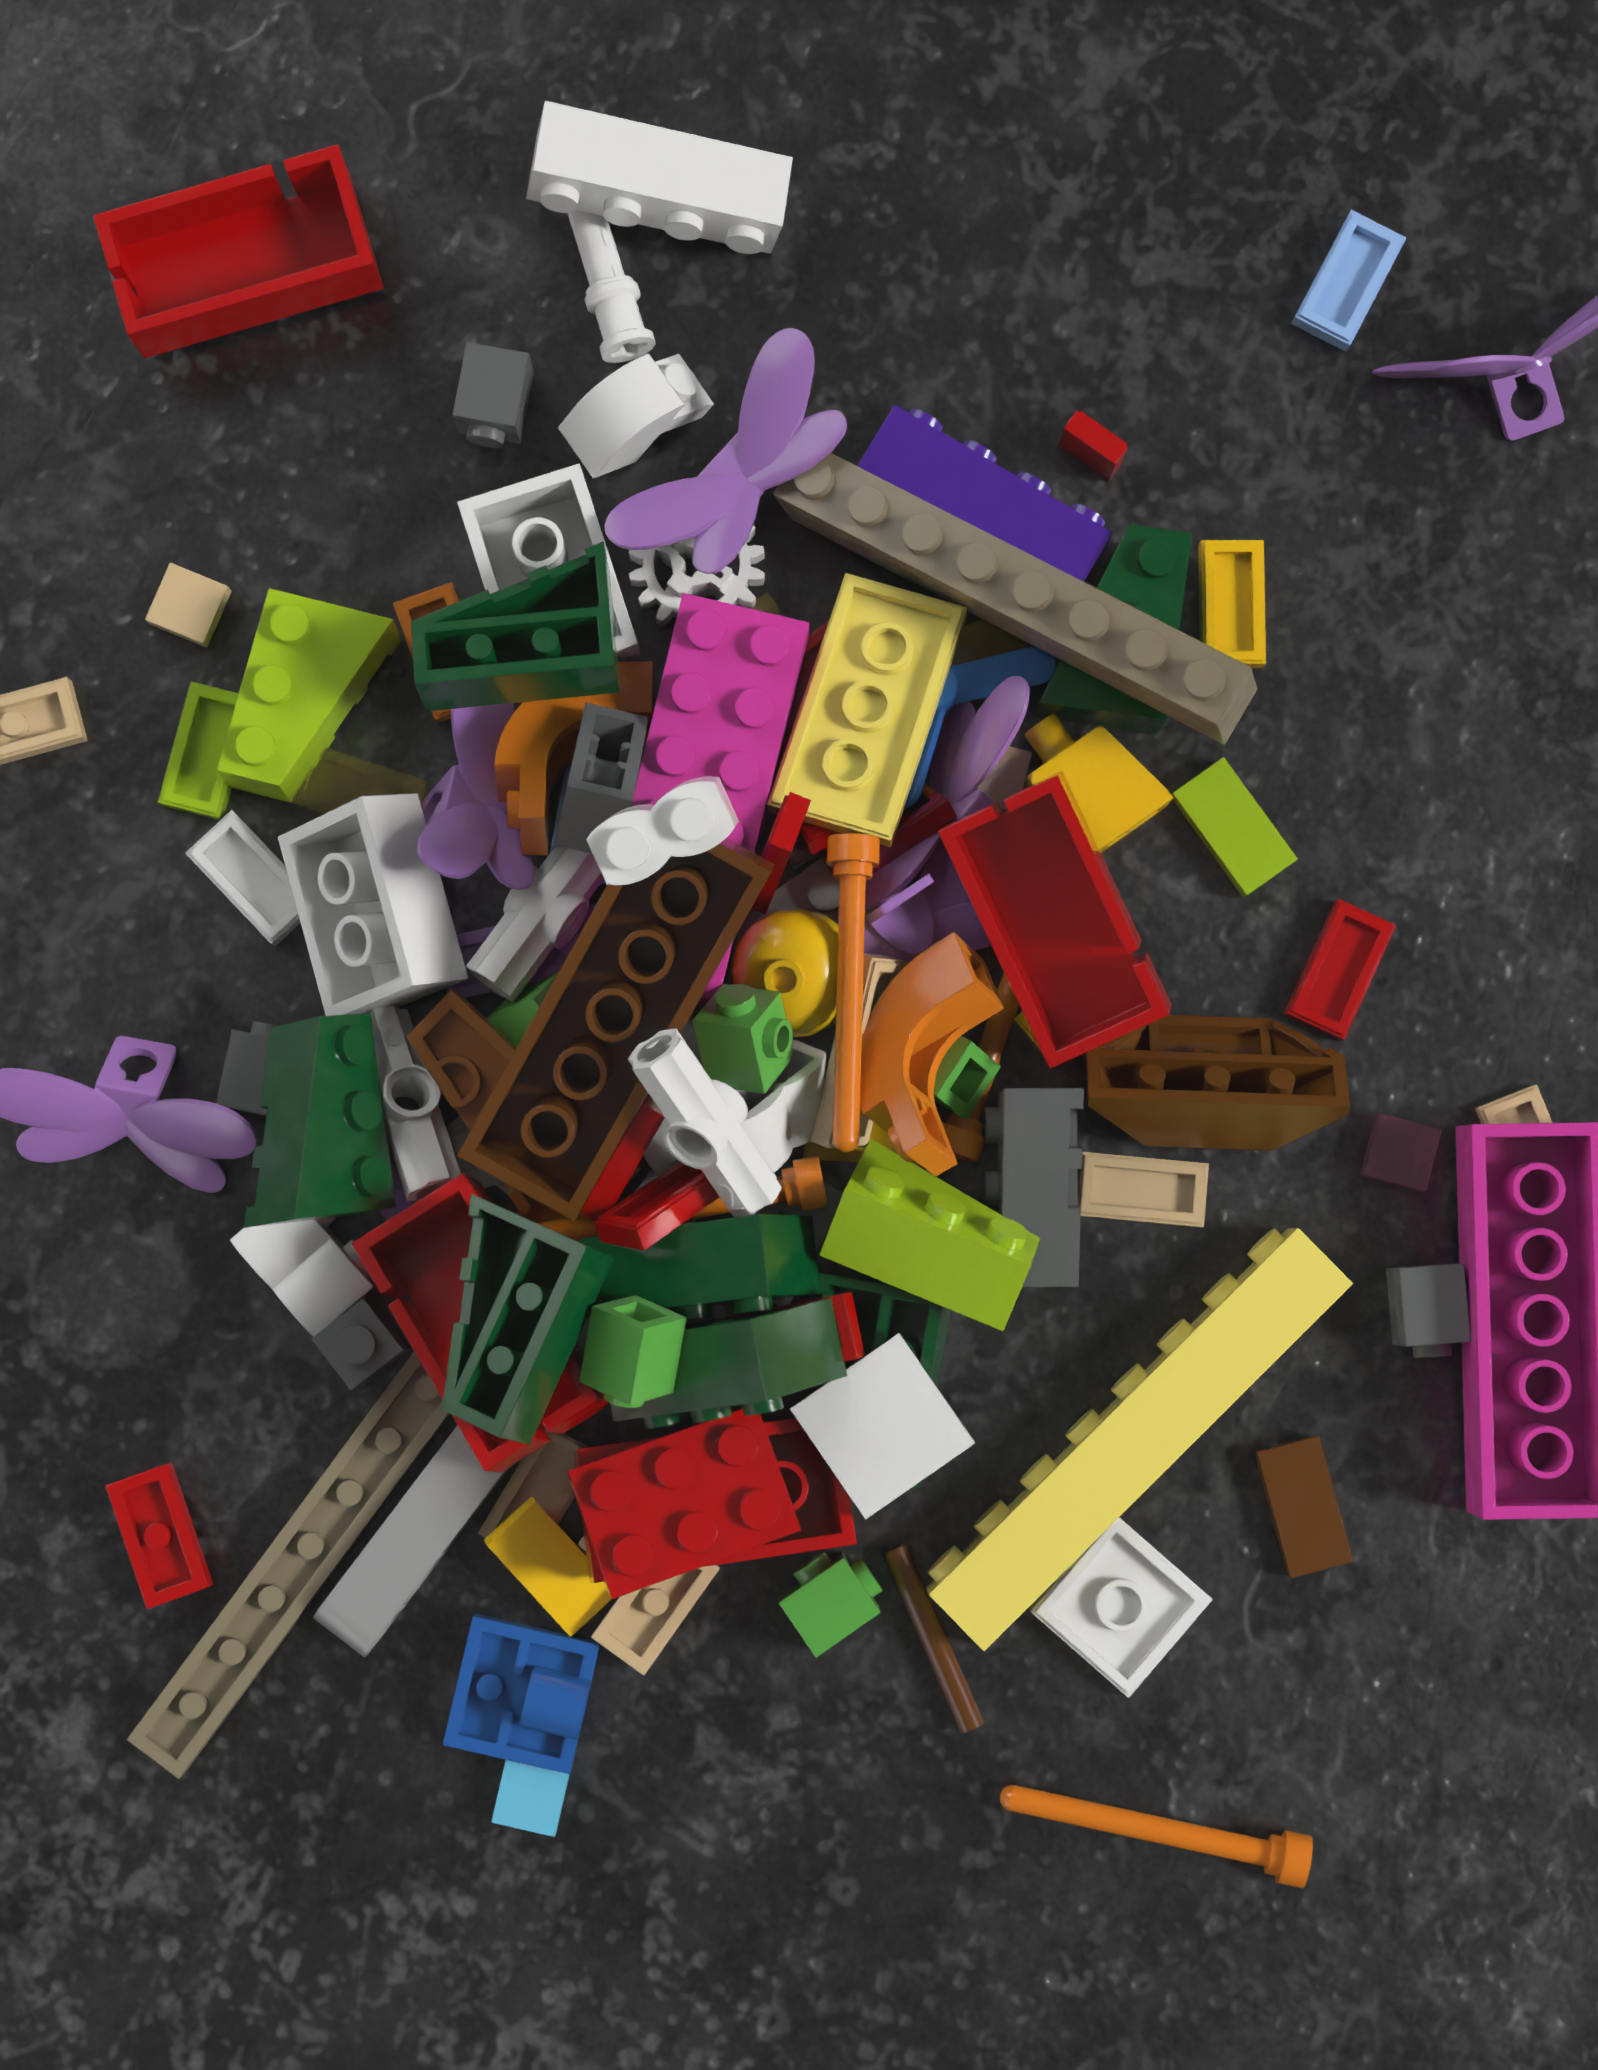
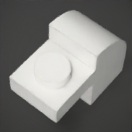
M646 354L622 366L592 388L576 404L558 428L592 478H596L637 462L661 433L701 419L714 403L680 354L654 362L650 354Z

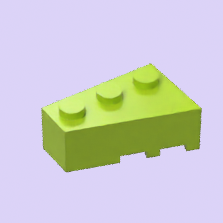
M268 589L217 767L218 773L230 788L290 803L293 801L335 739L334 733L353 705L359 704L369 689L368 683L387 655L391 656L401 642V637L393 619Z
M870 1139L843 1192L820 1256L1004 1331L1031 1267L1040 1238L1026 1230L1020 1223L1005 1218L914 1163L906 1162L897 1153Z

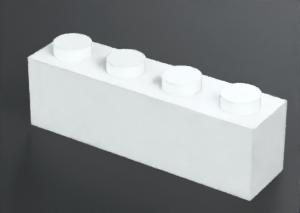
M545 101L537 132L526 199L541 202L544 207L555 212L569 213L577 210L603 216L606 221L618 226L630 227L640 224L665 230L668 235L681 240L702 238L725 243L730 249L739 253L755 254L761 251L771 254L783 227L793 157Z

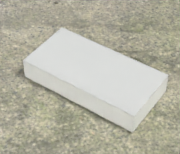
M233 810L227 813L186 852L187 856L273 946L280 943L301 923L286 866Z

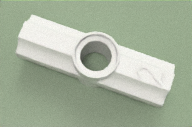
M555 845L539 868L534 866V878L530 887L523 890H510L503 907L504 916L467 964L466 968L469 973L500 997L514 1002L554 947L557 949L564 947L581 927L588 913V900L604 880L593 853Z
M391 1005L372 1009L368 1014L371 1015L387 1140L406 1200L419 1201L459 1176L461 1172L438 1105L441 1095L440 1088L407 1039V1036L414 1029L408 1010L399 1009ZM397 1097L410 1098L421 1109L415 1111L402 1109L393 1099Z
M677 1028L659 1031L647 1041L638 1044L628 1058V1061L633 1066L632 1070L670 1124L664 1132V1143L671 1154L685 1165L703 1171L734 1218L754 1215L764 1206L772 1204L782 1187L777 1181L776 1175L742 1126V1123L748 1116V1107L741 1095L729 1085L710 1079Z

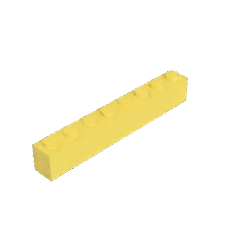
M1273 1228L1264 1235L1247 1254L1254 1262L1237 1279L1230 1273L1222 1277L1202 1298V1301L1208 1308L1191 1325L1183 1318L1171 1327L1156 1344L1163 1352L1145 1370L1139 1363L1129 1369L1111 1388V1391L1117 1398L1100 1415L1094 1409L1086 1412L1065 1434L1072 1443L1054 1461L1045 1454L1027 1470L1019 1480L1026 1488L1008 1506L1002 1500L992 1505L973 1526L980 1534L962 1552L955 1545L952 1546L930 1567L927 1573L934 1580L926 1587L929 1596L983 1651L1066 1571L1353 1284L1299 1228L1286 1229L1282 1234Z

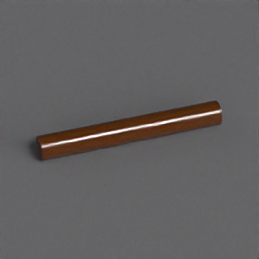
M906 1543L888 1549L882 1554L960 1733L974 1730L984 1724L983 1718Z

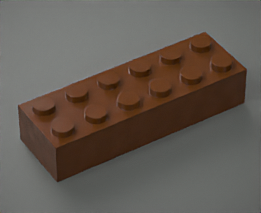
M726 838L714 848L697 855L686 857L671 856L658 871L641 881L627 885H607L457 1156L575 1221L647 1093V1090L632 1070L633 1066L628 1061V1058L638 1044L647 1041L659 1031L677 1028L679 1033H681L769 878L774 864Z

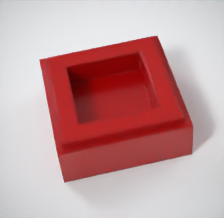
M1076 411L1066 424L1058 444L1060 448L1108 482L1122 464L1128 449L1125 441L1082 411Z

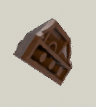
M1168 1015L1085 1053L1087 1105L1144 1146L1273 1151L1348 1115L1350 1110L1345 1055L1331 1048L1323 1049L1309 1037L1272 1018Z

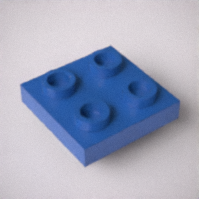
M475 1613L472 1617L443 1745L570 1774L601 1644L586 1638L573 1635L570 1637L568 1634Z

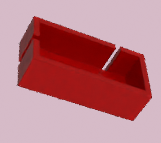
M338 144L283 160L286 172L297 196L285 197L272 165L268 164L93 215L108 269L116 279L112 283L127 335L144 359L384 289L351 176Z
M1063 771L1008 796L1003 800L1008 809L1004 813L997 801L944 826L938 831L1049 1068L1170 1015L1172 1005L1148 953H1143L1137 957L1133 953V951L1139 949L1142 940Z
M465 1173L460 1174L351 1243L379 1292L396 1299L388 1307L442 1399L444 1398L453 1324L459 1323L465 1281L460 1280L462 1258H468L473 1217L468 1215L471 1194L492 1202L481 1182ZM410 1295L414 1303L403 1300V1298ZM577 1343L573 1348L530 1445L499 1438L452 1415L484 1471L502 1473L551 1442L545 1429L547 1432L563 1434L610 1404L604 1399V1393L579 1382L584 1354Z

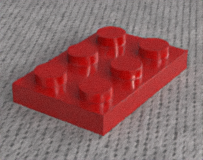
M743 1409L732 1412L730 1416L703 1422L567 1471L610 1600L801 1531L761 1414L744 1416Z

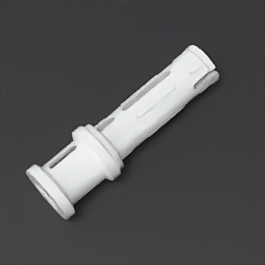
M577 210L569 212V220L590 285L584 298L588 312L596 315L603 337V342L599 347L602 359L609 363H619L645 355L656 344L654 335L651 330L644 328L636 302L641 296L637 282L624 274L609 222L600 215Z

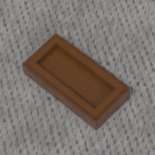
M1312 1435L1254 1451L1288 1577L1295 1578L1354 1562L1320 1437Z

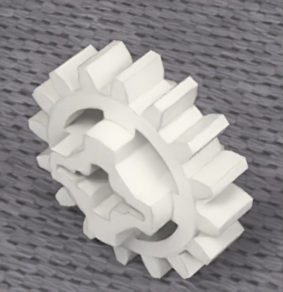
M753 525L749 538L738 553L740 562L738 576L733 574L732 569L728 566L716 573L707 574L697 571L692 577L687 576L684 560L689 559L693 561L692 553L696 536L653 549L629 550L630 560L643 565L642 568L629 573L632 586H647V589L638 598L642 609L658 604L660 608L658 609L656 619L657 624L662 627L669 623L673 617L677 618L683 593L699 597L713 595L719 599L717 601L733 605L740 604L753 609L756 604V597L747 589L748 585L761 586L764 585L765 573L751 567L752 564L765 559L763 546L747 545L755 536V526ZM657 556L662 559V563L672 569L673 573L667 582L668 587L665 591L661 588L655 576Z

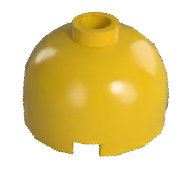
M803 909L779 910L753 923L736 944L729 968L731 985L746 984L752 988L780 991L786 1019L792 1026V1038L813 1036L836 1023L838 924L826 915Z

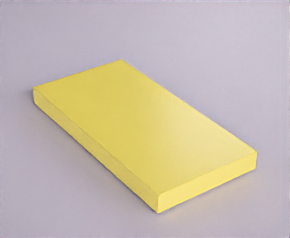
M845 573L767 803L768 812L778 814L785 795L789 796V793L792 792L811 800L803 822L843 834L873 835L880 838L881 845L892 846L967 617V607Z

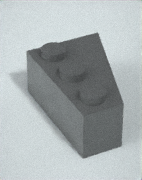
M1004 1088L995 1096V1107H984L983 1136L985 1137V1146H995V1171L984 1172V1205L992 1210H996L997 1213L1005 1218L1020 1223L1026 1230L1040 1238L1031 1267L1022 1287H1079L1081 1208L1078 1205L1077 1169H1082V1147L1077 1146V1109H1083L1084 1088Z

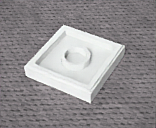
M900 1333L846 1370V1377L826 1383L790 1409L865 1519L975 1444V1441Z
M1118 1518L1041 1594L1029 1610L1129 1698L1213 1599L1121 1518Z

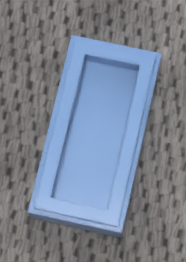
M1351 210L1291 324L1347 352L1406 237Z

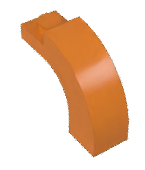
M653 661L618 662L620 693L523 702L515 710L500 736L494 766L498 802H507L508 829L520 830L522 855H548L550 797L555 782L572 763L585 702L649 717L642 751L645 750L654 713Z
M954 932L920 953L897 974L874 1006L862 1035L860 1090L862 1113L888 1133L892 1145L906 1162L916 1161L935 1177L958 1164L935 1105L934 1084L938 1068L947 1051L959 1037L1004 1009L984 959Z

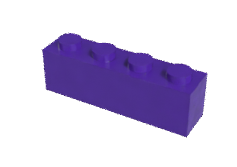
M897 405L893 406L859 462L858 467L1086 583L1106 550L1113 534L1112 531L1104 527L1105 520L1098 513L1078 503H1074L1072 507H1069L1050 496L1051 489L1049 486L1032 474L1020 471L1016 476L996 464V456L983 445L972 440H965L961 444L941 432L943 426L930 414L917 408H911L907 412Z

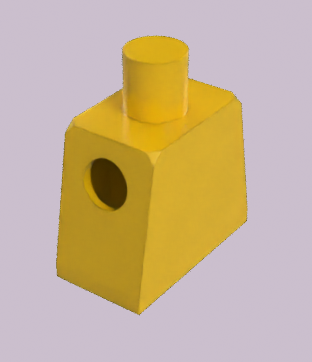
M1053 713L1024 734V737L1044 763L1027 776L1024 788L1063 771L1101 853L1162 811L1173 799L1170 792L1102 726L1096 727L1075 742L1056 714Z

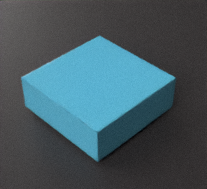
M506 1760L491 1822L555 1837L570 1774Z

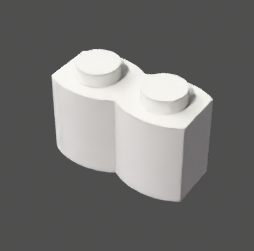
M714 776L698 777L677 785L659 799L655 805H636L613 814L597 826L586 840L606 884L627 885L651 876L671 856H693L714 848L729 836L739 820L720 778Z
M792 1039L794 1057L765 1094L736 1090L748 1107V1116L742 1123V1126L773 1172H776L785 1164L793 1148L811 1141L828 1068L826 1052L795 1039Z
M335 1217L243 1228L230 1241L313 1337L376 1288L374 1281L351 1244L355 1240L351 1239L344 1245L329 1227L336 1219Z

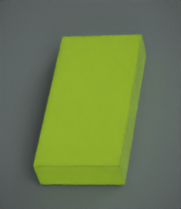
M190 682L158 799L160 805L216 820H221L225 816L232 788L228 786L218 773L217 767L239 693Z
M1224 757L1171 794L1173 802L1243 898L1298 860Z

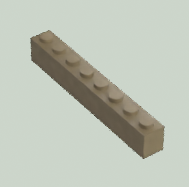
M832 453L828 454L813 468L789 481L779 484L773 493L791 520L951 603L967 607L968 612L1224 745L1258 689L1250 666Z

